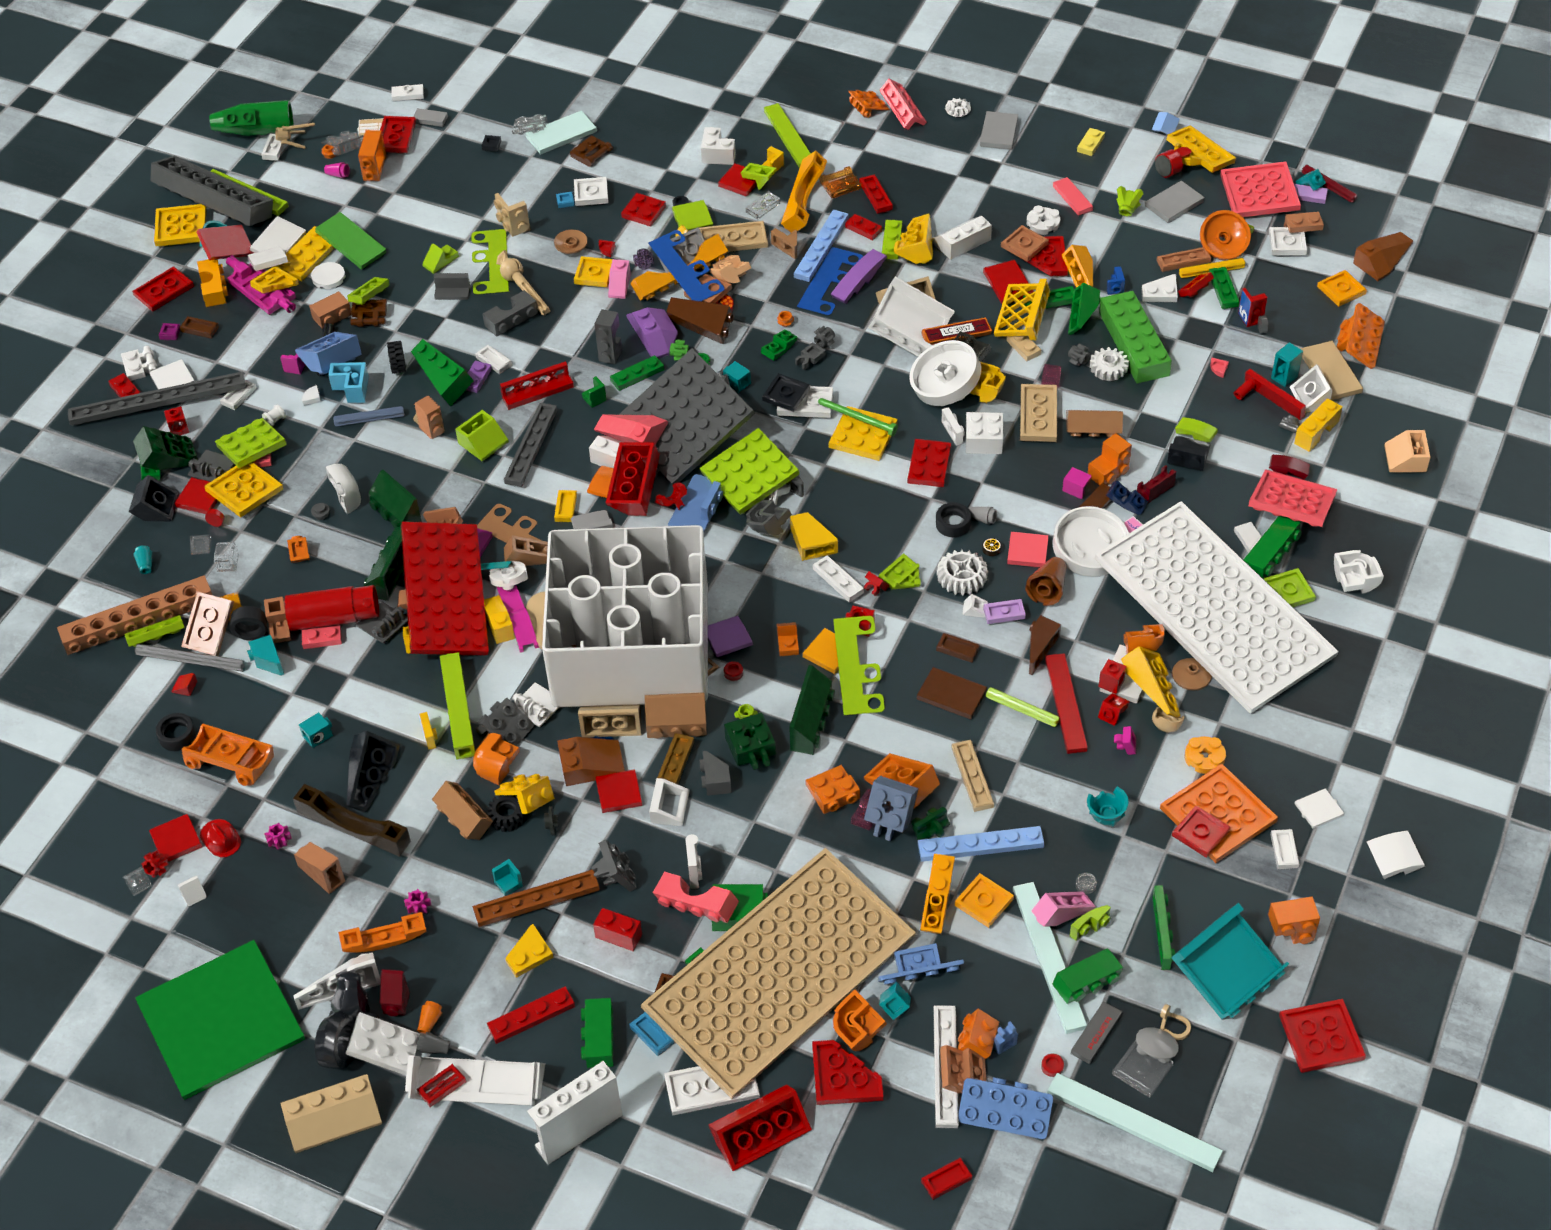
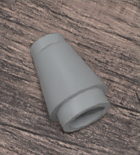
M970 507L971 518L988 525L996 522L997 509L993 507Z

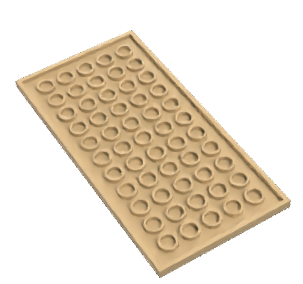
M824 848L641 1004V1008L733 1099L854 989L890 959L895 951L900 950L909 942L916 932L829 850Z

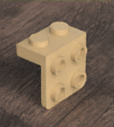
M496 193L494 205L497 209L496 218L499 222H502L505 231H508L512 237L529 231L530 224L527 204L521 201L508 206L499 193Z

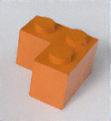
M1115 433L1103 442L1102 454L1088 464L1087 474H1090L1091 479L1098 485L1102 483L1106 485L1112 484L1119 476L1128 472L1132 445Z
M1313 896L1270 904L1268 916L1275 936H1291L1293 944H1307L1314 941L1320 916Z

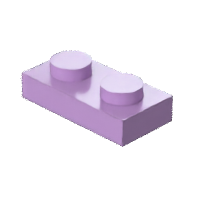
M1021 599L989 603L983 606L987 624L1025 619L1026 614Z

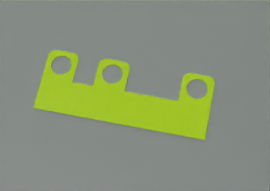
M505 229L473 232L471 234L472 243L488 242V250L472 252V261L475 263L489 262L490 281L475 282L473 284V293L508 292V281L501 276V265L496 264L498 255L503 250L507 251ZM477 234L485 235V238L481 241L475 240L474 237ZM477 253H484L486 257L482 260H477L475 255ZM484 284L487 286V289L485 291H477L476 287Z
M872 616L833 619L844 715L884 711V698L882 694L863 695L862 683L880 681L881 673L880 666L876 663L860 665L857 635L875 632L874 618ZM860 621H870L871 628L867 631L861 630L859 628ZM869 667L876 669V677L872 679L867 678L864 674L865 670ZM878 698L881 702L879 708H870L868 706L869 699Z

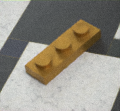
M674 734L657 778L666 779L675 784L679 783L694 744V737Z

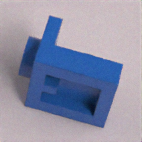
M1121 266L1114 267V274L1111 275V280L1107 281L1108 295L1124 293L1125 278Z

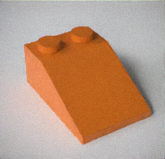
M891 753L864 776L865 781L871 785L879 776H883L919 788L914 808L940 785L933 765Z

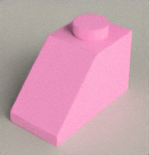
M612 260L609 275V298H626L631 277L629 260Z

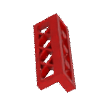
M565 361L501 383L500 388L502 399L508 410L574 388V383L569 376L568 365ZM563 369V373L555 374L558 370ZM547 375L545 379L539 380L541 376ZM531 381L528 385L523 386L524 382ZM514 387L511 391L506 392V388Z

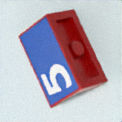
M1242 288L1238 315L1247 327L1257 325L1258 317L1265 314L1267 296L1265 293L1251 296L1246 288Z

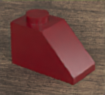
M382 969L380 1004L383 1014L405 1016L410 992L404 972Z

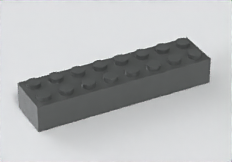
M175 155L151 163L152 182L160 187L169 189L171 192H176L182 195V197L194 200L195 203H200L209 209H214L220 214L227 215L233 220L244 223L246 226H253L256 223L272 218L273 199Z

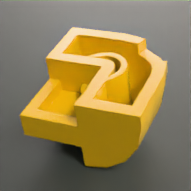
M980 362L981 376L977 385L970 393L980 396V402L987 403L995 399L1001 391L1006 376L1000 371L999 367Z

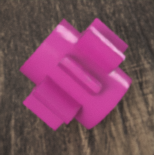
M280 823L269 826L268 832L264 833L268 846L271 847L273 845L277 849L287 846L288 840L292 839L288 826L283 827Z
M417 889L411 893L408 892V899L404 900L408 913H427V906H431V900L428 897L427 891L423 893Z

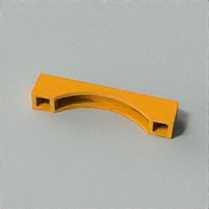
M816 150L802 159L781 225L790 233L806 226L810 215L806 210L807 200L816 181L824 172L827 160Z
M719 234L705 240L700 245L693 261L688 265L698 260H703L710 267L712 262L724 259L728 249ZM696 264L694 266V270L696 272L701 268L702 270L705 269V267L702 264ZM647 271L634 278L630 284L641 301L645 298L646 300L653 298L658 291L661 293L670 288L669 285L673 283L675 285L679 283L670 272L656 273Z

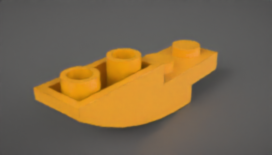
M934 854L920 931L942 934L952 882L954 856Z

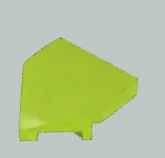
M904 553L878 576L889 584L891 589L913 588L921 585L919 564L913 562Z

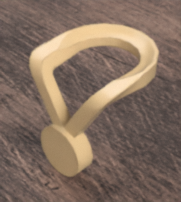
M1165 1004L1160 1014V1017L1163 1018L1160 1029L1168 1032L1175 1040L1187 1038L1191 1032L1190 1022L1183 1016L1171 1013V1006ZM1170 1016L1184 1022L1187 1027L1186 1031L1182 1034H1174L1165 1029L1167 1017Z

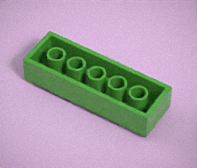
M1134 291L1100 298L1099 314L1119 352L1123 351V355H1127V360H1129L1128 368L1136 384L1170 376L1172 360Z

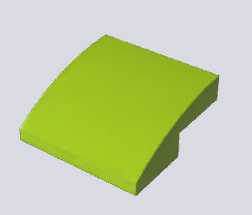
M704 200L672 207L678 227L684 225L688 231H691L698 227L713 226Z

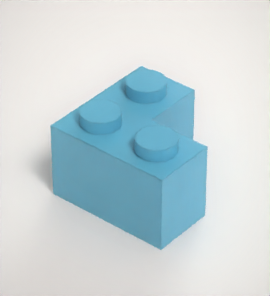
M366 362L330 363L328 376L332 390H344L347 403L365 402L369 380Z

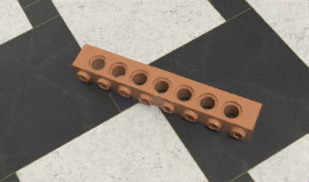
M204 575L57 627L66 653L70 655L123 636L134 630L192 611L197 591L212 595V592Z

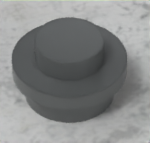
M325 503L315 504L311 508L312 516L317 520L326 519L330 512L329 506Z

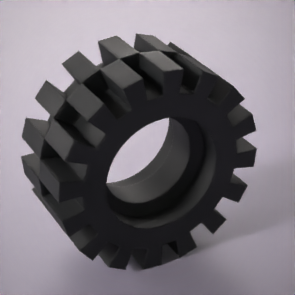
M401 340L387 342L392 374L406 372Z
M498 795V799L496 797L492 798L493 802H489L488 815L493 820L491 825L495 826L496 830L501 828V832H505V829L511 832L513 827L515 830L518 829V824L520 826L523 825L526 814H522L516 795H505L503 797ZM504 809L514 810V813L509 816L499 815Z

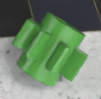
M676 340L675 343L670 345V356H674L675 361H678L689 351V345H685V340Z

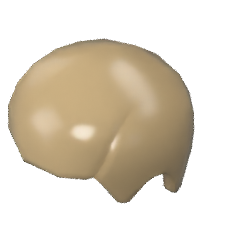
M1157 707L1152 715L1155 726L1166 733L1177 731L1185 716L1177 718L1167 715L1160 707Z

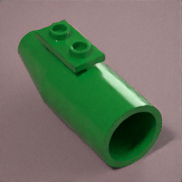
M290 100L244 103L212 113L209 116L211 130L242 136L275 134L277 127L282 128V126L294 125Z

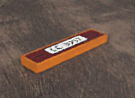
M985 317L922 329L921 334L926 342L935 345L944 341H960L991 335L992 330Z

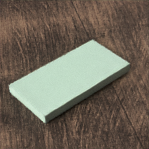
M581 110L528 131L525 134L526 138L541 155L596 133L597 128Z

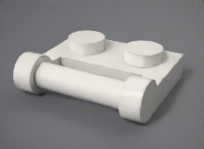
M694 834L686 837L691 889L699 888L698 880H702L700 856L697 854L698 837Z

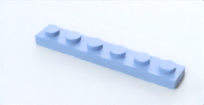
M837 210L831 212L796 268L794 278L807 282L811 281L849 219L848 213Z
M1040 826L918 840L921 862L932 861L934 854L958 858L1044 848Z

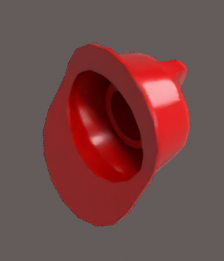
M212 820L205 824L200 831L202 842L217 857H229L237 852L241 845L239 834L226 820Z

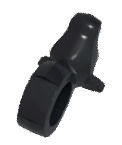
M351 971L342 972L339 975L337 989L331 1001L332 1011H330L329 1016L323 1019L316 1032V1059L318 1064L324 1068L344 1069L351 1063L353 1057L346 1055V1051L359 1012L379 1019L378 1015L370 1013L368 994L361 985L360 974Z

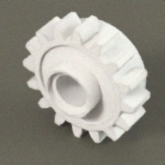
M1110 347L1107 350L1101 348L1100 352L1095 351L1094 355H1091L1089 367L1091 368V373H1094L1096 377L1105 381H1114L1124 377V373H1127L1129 360H1127V355H1123V351L1117 352V348L1111 350Z

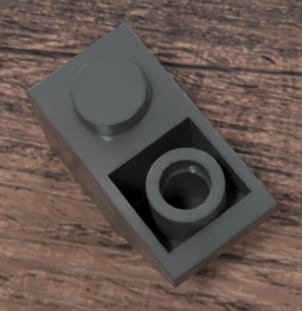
M703 751V759L699 760L700 771L705 772V776H701L702 788L707 790V796L731 793L729 765L708 751Z

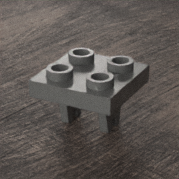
M606 839L598 843L603 858L591 867L593 871H597L594 873V876L606 879L603 882L606 886L618 882L629 892L636 889L637 887L634 882L636 877L628 866L630 861L626 853H621L615 844L612 845Z

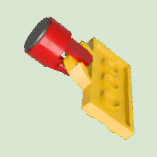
M1189 125L1167 135L1166 140L1175 146L1174 150L1171 149L1157 155L1155 167L1158 173L1165 178L1179 173L1184 165H1202L1213 173L1234 164L1236 157Z

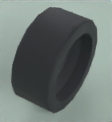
M949 502L938 508L936 512V528L942 535L960 537L969 531L971 512L965 505ZM949 515H956L963 518L964 521L960 524L951 525L942 519Z
M253 606L237 608L231 614L230 631L236 637L244 640H256L263 637L267 631L268 622L265 612ZM253 621L256 622L258 625L247 626L241 624L240 622Z
M172 713L163 717L158 722L156 735L163 748L169 751H180L183 747L193 743L196 737V729L189 716L183 713ZM174 726L187 727L186 732L182 736L177 738L165 737L166 732Z

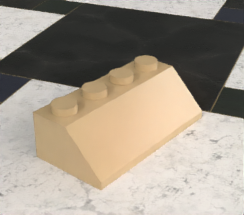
M367 1074L281 1103L295 1153L382 1124Z

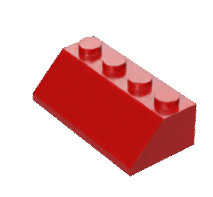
M619 442L606 499L607 506L630 516L647 515L660 456L654 442Z
M787 1084L709 1124L716 1145L732 1171L812 1130L796 1090Z

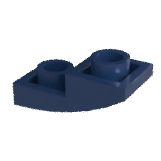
M1118 480L1111 485L1106 494L1116 504L1137 515L1142 514L1148 503L1136 490L1130 492Z

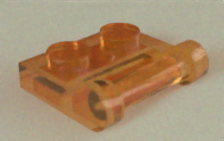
M850 166L844 167V170L828 175L823 174L819 177L821 185L831 199L861 189V183L853 174ZM846 176V177H844V178H841V179H838V180H835V181H832V182H828V181H831V180H834V179H837V178Z

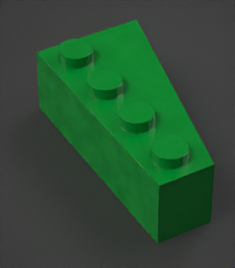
M424 339L412 349L411 353L450 407L474 382L465 369Z

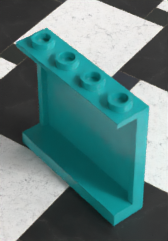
M1239 903L1230 908L1171 957L1221 1019L1227 1016L1233 1018L1241 1011L1239 1007L1243 1003L1246 1006L1256 998L1254 994L1258 990L1262 993L1270 987L1269 981L1273 978L1275 980L1279 979L1286 973L1283 969L1289 965L1288 962L1281 964L1240 915L1244 908Z

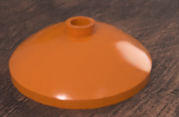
M1216 211L1210 214L1201 225V244L1215 258L1221 260L1237 258L1244 253L1250 243L1251 233L1249 225L1241 215L1233 211Z

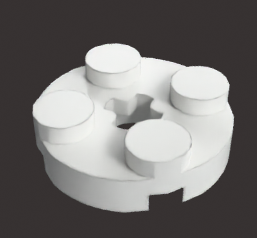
M1039 205L1035 206L1027 215V226L1030 227V230L1040 235H1046L1052 230L1055 232L1060 226L1059 211Z
M512 561V564L507 568L491 569L489 575L491 584L503 587L504 590H510L514 588V585L528 579L525 564L519 561Z

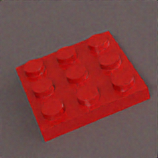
M1343 999L1280 1011V1020L1301 1073L1365 1060L1366 1054Z

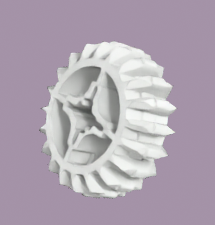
M954 550L953 554L947 553L946 557H942L938 564L937 577L942 588H947L948 592L954 591L955 595L961 593L962 596L964 593L971 595L972 591L977 593L979 588H983L984 583H986L988 575L987 564L983 561L982 557H978L977 552L971 554L970 550L968 552L963 550L957 552Z

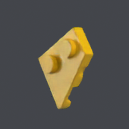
M276 266L250 281L251 287L261 293L299 285L296 277Z
M532 924L505 959L517 978L554 957L552 951L534 924Z

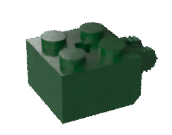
M762 713L724 724L725 739L737 766L750 763L753 770L758 769L757 760L762 759L765 767L770 765L768 757L776 754V746Z

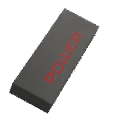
M1103 1001L1071 1049V1054L1091 1064L1122 1016V1011Z

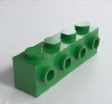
M1278 516L1243 561L1262 579L1270 576L1275 565L1280 564L1283 555L1290 551L1294 541L1299 540L1302 533L1300 530L1301 522L1293 521L1285 516Z

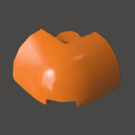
M1143 625V631L1125 632L1126 655L1138 646L1156 651L1164 641L1165 629L1163 625Z
M488 734L476 749L473 757V767L476 770V774L494 784L500 785L510 771L509 765L519 754V747L502 740L500 734Z
M855 989L834 1010L833 1028L838 1036L855 1052L868 1047L873 1042L872 1038L887 1025L886 1021Z

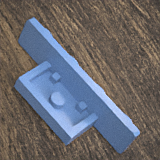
M936 943L895 951L894 956L898 973L883 975L877 978L878 982L884 981V985L897 982L896 978L905 977V980L918 978L917 974L926 973V976L939 974L938 970L946 968L947 972L960 970L959 966L964 964V960L941 964Z

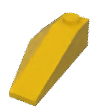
M930 214L913 218L906 227L907 232L902 233L901 240L896 241L894 245L895 254L915 264L927 263L933 257Z
M1138 646L1121 658L1123 665L1127 666L1126 674L1167 715L1177 718L1181 716L1176 698L1170 693L1172 684L1166 680V676L1169 674L1159 653Z

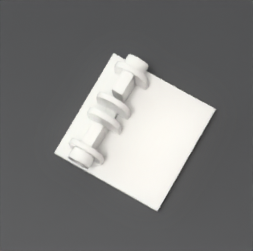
M534 683L524 694L516 693L512 698L514 705L538 727H541L559 708L552 705L550 691L537 683Z

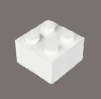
M967 412L966 453L1002 454L1003 413Z

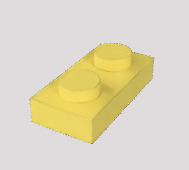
M1089 128L1078 145L1077 152L1093 156L1104 139L1105 132Z

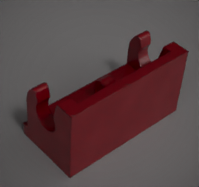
M1167 465L1162 467L1159 475L1144 485L1143 481L1138 483L1136 491L1149 503L1175 485L1176 471L1172 469L1168 474Z

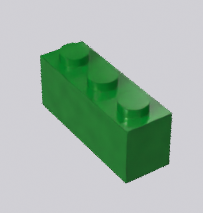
M1107 948L1057 972L1052 985L1067 1004L1073 1001L1078 1002L1091 992L1093 994L1097 993L1107 984H1115L1120 979L1123 966Z
M611 998L585 999V1008H581V1020L585 1021V1027H581V1039L585 1040V1046L581 1047V1058L586 1060L587 1068H593L602 1061L608 1067H613V1007Z

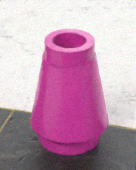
M344 162L325 165L324 172L326 175L345 178L349 176L350 167Z

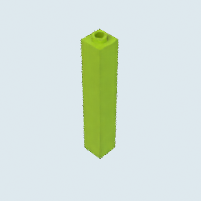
M459 652L440 656L456 760L474 757L475 746Z

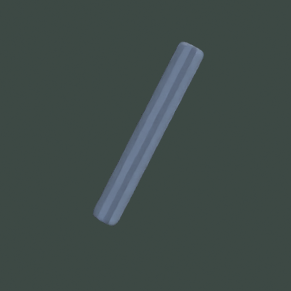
M403 406L338 415L333 418L334 425L343 426L403 417L404 408Z

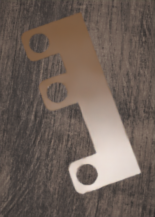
M496 504L477 525L478 529L492 532L494 537L506 543L512 535L540 540L528 534L537 524L536 520L528 516H522L513 526L504 523L503 521L511 513V509L502 504ZM497 508H504L506 514L496 516L494 511ZM529 520L532 525L524 529L520 527V522Z

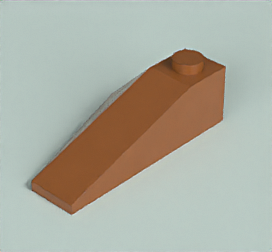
M1402 232L1369 240L1356 248L1353 264L1375 280L1380 281L1393 271L1394 266L1399 263L1402 255H1405L1413 244V240Z

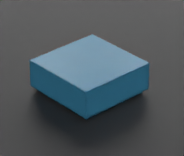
M572 192L556 194L558 208L575 206Z

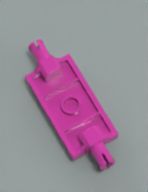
M233 255L226 259V264L234 269L233 274L227 277L228 282L267 314L270 315L281 307L288 313L296 309V305L291 302L296 298V295L289 288L261 293L251 287L250 281L264 273L265 269L255 271L251 263L240 262Z

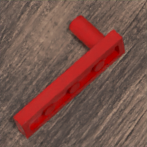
M1252 369L1245 372V382L1234 391V396L1241 400L1254 389L1299 420L1305 417V404Z

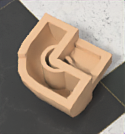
M729 255L713 264V268L709 270L717 279L727 283L740 282L739 277L745 275L746 271L751 269L749 262H741L739 255Z

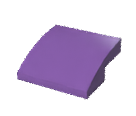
M738 615L708 625V641L716 657L753 645Z

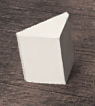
M1317 364L1290 386L1295 398L1306 405L1305 413L1315 411L1327 398L1331 400L1332 388Z

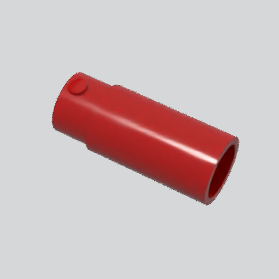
M374 585L356 588L349 586L285 596V615L290 631L354 623L362 619L379 617V601Z

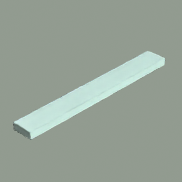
M1034 882L1013 886L1015 898L1065 1034L1085 1030L1087 1024L1079 1003L1073 1001L1067 1004L1052 985L1057 972L1065 969V965L1050 926H1043L1038 923L1036 916L1032 913V909L1040 901Z
M1059 1073L1056 1074L1047 1091L1053 1097L1211 1172L1214 1171L1223 1150Z

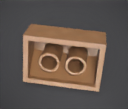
M1066 410V431L1071 432V436H1082V433H1089V436H1100V433H1107V437H1111L1115 433H1122L1123 411Z
M704 692L645 695L647 738L674 737L675 733L695 737L707 735Z

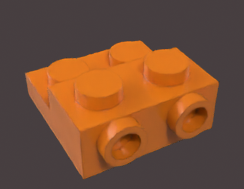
M842 765L805 780L807 788L823 814L836 811L838 808L852 804L860 799L858 785L851 775L848 776Z

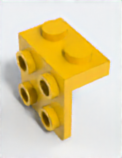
M525 774L517 775L513 778V781L500 784V788L494 791L495 795H517L522 814H528L555 799L549 777L540 776L539 774L525 777Z

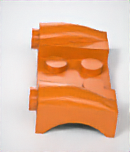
M206 724L200 726L198 735L193 743L182 748L183 760L188 768L199 769L204 762L235 771L238 782L243 786H252L274 758L273 745Z

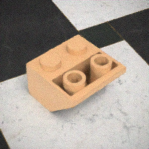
M1406 430L1384 444L1389 472H1427L1430 452L1425 430Z

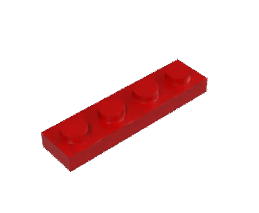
M563 987L488 1022L487 1027L495 1043L498 1044L574 1008L575 1003L567 988Z

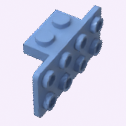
M693 475L687 487V494L681 498L685 506L681 505L680 510L676 507L668 526L699 525L703 528L704 533L716 512L719 502L723 498L721 483L714 481L711 484L705 476Z
M993 1077V1081L967 1078L963 1085L958 1121L964 1124L1045 1139L1048 1133L1053 1096L1049 1093L1033 1091L1031 1088H1028L1027 1083L1015 1081V1085L1006 1084V1079Z

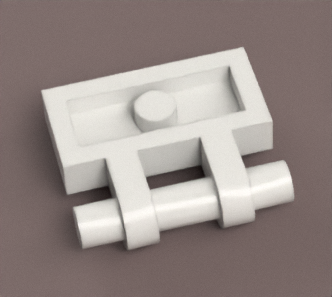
M144 346V351L140 354L138 349L121 354L126 375L130 381L146 377L145 372L153 371L157 368V363L153 359L154 352L150 346Z

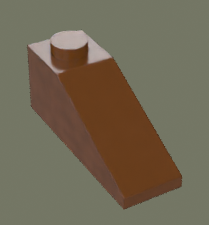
M1040 615L1037 621L1032 622L1029 629L1031 631L1030 675L1034 674L1044 660L1045 655L1049 653L1060 637L1061 624Z

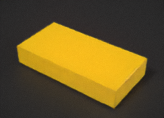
M558 490L554 516L555 522H571V518L575 513L577 490Z

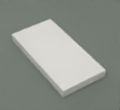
M699 1066L664 1073L672 1116L760 1098L756 1078L731 1099Z

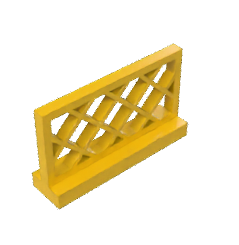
M1040 279L1039 283L1008 284L994 330L995 337L1029 336V340H1037L1050 294L1047 279ZM1012 290H1019L1016 294H1011ZM1030 290H1036L1035 292H1033V293H1031V294H1028V293H1027V292L1030 291ZM1022 295H1025V296H1026L1025 298H1023V299L1020 300V301L1017 299V298H1019V297L1022 296ZM1031 300L1032 303L1026 307L1024 304ZM1013 301L1016 302V304L1012 305L1011 307L1008 306L1009 303ZM1019 307L1022 308V310H1020L1019 312H1014L1015 309ZM1009 313L1012 314L1011 317L1007 319L1004 318V316L1008 315ZM1025 313L1029 314L1027 317L1023 319L1020 317ZM1015 319L1019 320V322L1015 323L1014 325L1010 324ZM1006 325L1009 327L1006 330H1000ZM1020 326H1025V330H1017Z

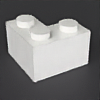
M705 127L701 144L702 163L734 165L736 155L735 139L721 138V128Z

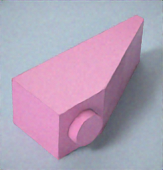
M1084 892L1045 893L1032 909V913L1041 925L1057 926L1095 909L1096 906Z

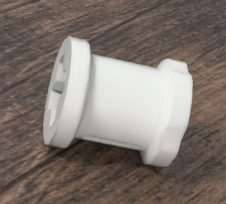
M278 404L268 413L264 412L262 414V418L271 426H274V423L279 419L286 417L285 411Z

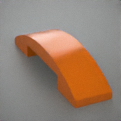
M419 912L401 917L402 922L360 931V928L357 927L338 932L342 951H375L410 941L426 932L423 914Z

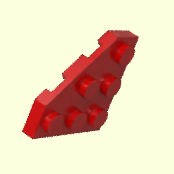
M1063 236L1045 237L1049 239L1048 245L1031 258L1028 263L1049 276H1067L1068 268L1062 257V254L1065 252Z
M835 1040L812 1041L817 1105L883 1101L882 1076L868 1069L861 1060L852 1053L849 1054L842 1049L841 1045Z

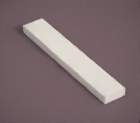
M934 1006L936 1128H958V1093L942 1088L940 1048L944 1045L956 1048L955 1006Z

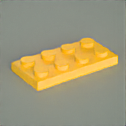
M316 226L285 254L288 262L276 266L296 277L301 282L335 249L315 232Z

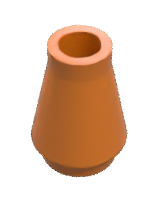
M426 1001L425 1005H422L417 1029L419 1033H430L442 1014L441 1005L432 1001Z

